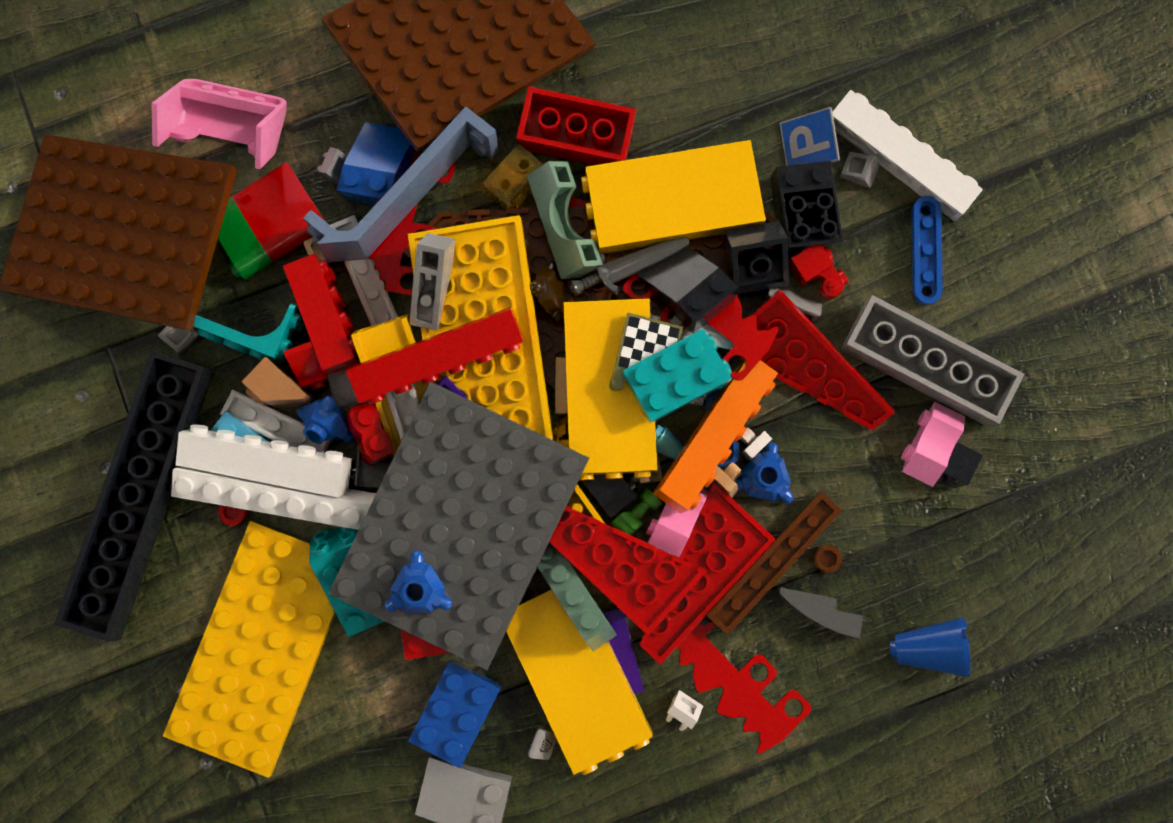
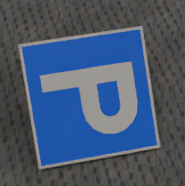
M831 107L780 122L786 166L840 161Z

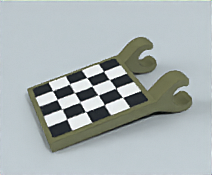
M627 313L609 388L620 391L625 380L622 371L680 341L683 327Z

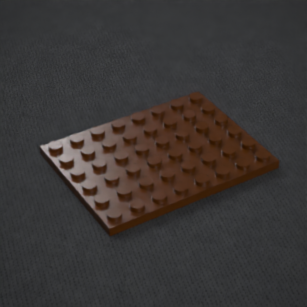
M353 0L321 17L325 29L417 153L429 147L465 107L469 108L476 115L481 116L527 89L528 86H532L593 50L596 44L563 0Z
M45 134L1 277L0 290L11 294L192 331L237 168L229 164Z

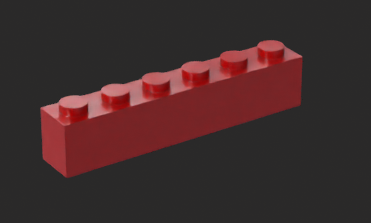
M509 307L354 365L347 369L346 373L358 403L368 401V404L371 405L385 399L384 394L395 391L397 395L412 389V383L422 381L424 385L439 379V373L447 370L451 375L466 369L465 364L476 360L477 364L487 362L493 359L492 354L503 350L504 354L514 352L520 349L519 344L523 343L525 338L513 307Z

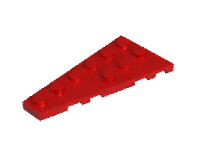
M780 289L750 315L757 317V330L768 331L773 327H779L769 351L761 359L762 362L778 373L775 378L802 393L810 394L824 405L828 404L843 412V415L872 431L894 414V409Z
M714 481L690 537L679 557L707 570V572L648 636L645 633L643 634L639 643L660 665L776 540Z
M566 506L549 541L647 636L707 572V570L669 554L645 541L578 512L569 506Z

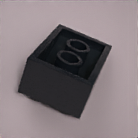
M687 246L637 274V277L692 334L699 331L735 300L738 286L718 266Z

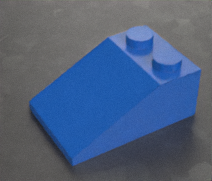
M365 122L343 164L337 191L347 201L375 206L409 169L414 148L401 130L396 127Z

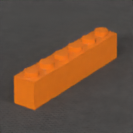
M744 358L740 361L734 372L739 373L745 370L747 362ZM760 360L743 380L738 381L732 377L729 383L720 391L652 494L680 514L688 510L692 511L701 500L699 493L704 486L707 488L715 479L717 473L714 470L719 463L723 464L730 456L732 451L729 447L733 441L737 442L745 433L747 428L744 427V424L748 418L753 419L760 410L761 405L758 403L763 396L767 397L775 387L776 383L773 380L778 373Z

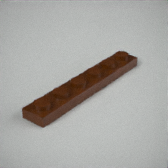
M820 491L706 616L728 635L842 510Z

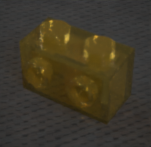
M518 144L482 183L484 192L505 210L506 208H518L526 199L525 194L531 188L527 175L544 164Z

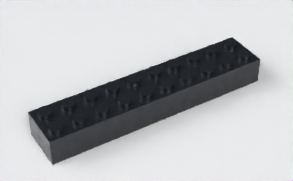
M150 351L54 625L107 642L122 639L171 498L173 469L177 467L176 455L179 432L189 429L191 425H196L214 374L213 371L203 366Z

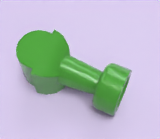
M646 488L640 494L642 501L629 512L620 514L610 525L632 535L643 524L641 519L649 509L657 510L662 505V502L652 494L653 492Z

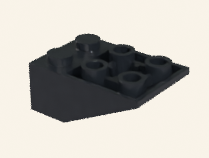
M831 161L776 167L770 176L775 209L788 237V249L844 242Z

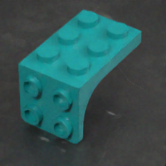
M293 304L289 305L280 326L265 336H249L196 315L193 327L198 329L197 334L218 344L223 342V345L246 355L248 350H250L249 355L261 361L264 357H267L273 362L276 360L288 365V361L283 351L297 347L300 335H303L307 330L299 307Z
M704 328L622 371L623 377L649 423L713 390L715 392L722 390L732 379L729 364L725 359L721 360L716 351L717 344L710 334L707 335Z
M339 526L330 531L327 529L319 531L310 540L309 564L347 636L350 637L385 621L328 594L358 532L357 529Z

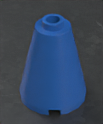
M956 618L896 634L895 640L890 641L891 658H897V664L959 676H970L969 640L965 635V630H967L965 618Z

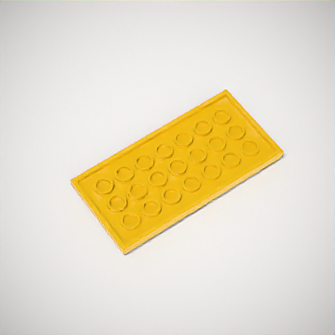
M520 215L408 234L413 275L416 246L427 233L455 239L453 266L439 329L436 331L421 327L422 340L509 307H513L525 338L524 342L519 344L520 349L514 352L504 354L503 350L493 353V359L487 362L477 364L476 360L466 363V369L450 375L447 370L439 373V379L433 381V383L438 384L445 376H448L471 401L553 440Z
M254 521L249 522L163 737L269 778L272 776L336 614L309 564V542Z

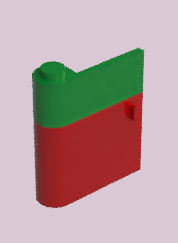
M288 162L229 198L218 239L232 261L228 266L236 278L242 276L247 280L302 245L303 241L313 238L306 231L309 227L303 219L310 210L326 222Z

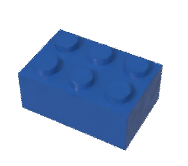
M452 659L448 662L408 742L461 768L502 685Z

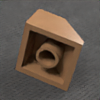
M264 357L242 380V383L248 387L245 393L263 406L269 404L275 408L303 407L317 401L309 392L301 388L300 384L282 367L267 357Z

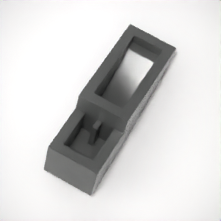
M776 587V593L802 616L834 632L860 639L863 616L835 610L836 598Z

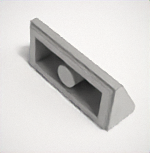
M783 287L771 288L767 292L764 301L768 300L780 289L811 322H815L821 315L822 304Z

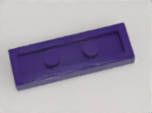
M619 608L602 612L617 636L609 640V643L633 693L644 692L624 613Z

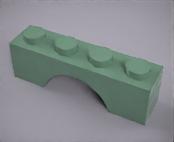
M548 161L527 175L561 279L581 278L603 264L595 240L579 236L570 223L568 207L571 195L576 189V184L568 162Z
M548 543L537 567L586 644L592 651H595L617 636V634L570 562L553 545Z

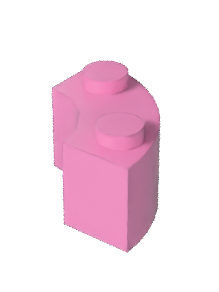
M934 402L929 411L925 409L919 417L917 424L921 426L912 444L907 445L901 456V459L905 461L902 472L933 487L947 468L951 453L964 431L965 416L937 402Z
M704 489L700 491L701 500L692 511L688 510L680 514L665 504L659 519L653 518L647 529L646 534L650 535L648 543L669 554L680 557L709 491Z

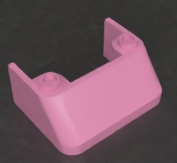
M184 79L152 102V146L158 147L169 137L175 138L178 142H190L199 134L247 144L248 152L255 158V168L261 169L276 153L286 116L287 102L283 98L199 79Z

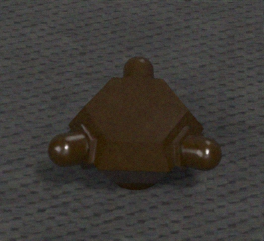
M550 262L547 267L544 266L530 279V290L533 296L534 309L551 317L554 323L561 324L564 322L561 305L565 302L563 282L557 275L556 263Z

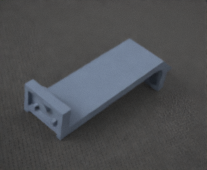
M465 107L354 228L347 231L336 230L310 210L303 218L309 227L306 231L313 237L312 241L319 247L327 262L367 259L470 145L478 155L482 157L485 155L493 160L499 153L496 130L469 108Z

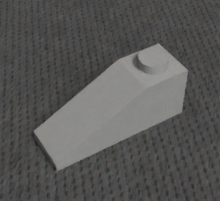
M427 233L417 243L409 325L436 331L439 329L453 266L455 239Z

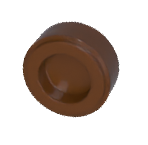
M822 545L813 553V564L820 572L833 573L842 564V554L835 546Z

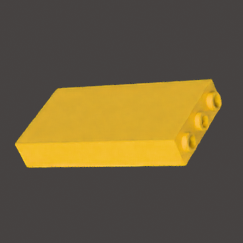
M751 140L585 167L586 176L581 177L583 193H589L590 203H586L588 220L594 221L595 230H590L591 239L595 240L600 254L654 246L676 238L687 237L691 240L725 234V230L764 224L766 221Z
M650 299L564 302L569 448L589 457L579 480H594V475L605 474V479H622V473H634V478H650L651 472H657L655 421L649 423L626 380H624L623 388L620 391L609 388L627 313H632L650 318Z
M552 589L519 605L506 632L573 774L581 772L582 775H586L598 768L597 763L606 759L608 763L613 762L624 755L622 751L632 746L634 750H637L649 744V738L653 737V732L609 641L595 651H592Z

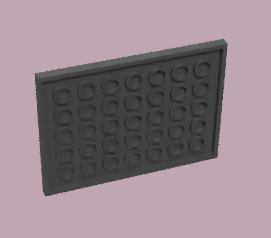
M430 382L328 594L488 670L589 457L442 386ZM412 552H422L424 562H427V565H431L445 587L443 591L445 596L452 600V607L449 610L437 608L433 612L404 613L403 610L400 611L399 609L394 612H388L385 609V602L391 598L390 594L392 592L390 589L403 565L410 563Z

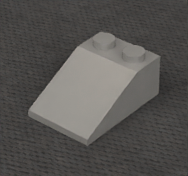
M429 756L415 815L436 823H502L513 776L462 764L461 768H458L443 759Z

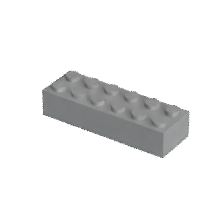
M873 295L865 301L840 349L987 427L1000 424L1025 375Z

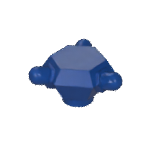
M326 396L324 399L298 409L297 414L303 419L305 425L303 433L310 441L317 444H322L323 441L332 438L337 441L341 440L345 443H351L354 440V436L348 430L347 418L342 409L335 405L336 401L332 396Z
M768 443L765 451L754 456L741 470L742 475L734 481L738 486L737 492L744 490L745 493H748V496L772 502L776 499H781L786 504L793 501L794 496L789 491L791 481L784 459L780 458V455L777 454L778 446L776 443Z
M414 551L410 555V563L403 565L390 589L392 592L390 594L391 598L385 602L384 606L388 612H394L399 609L400 611L403 610L404 613L433 612L437 608L449 610L452 607V600L445 596V592H443L445 587L432 566L424 562L423 553Z

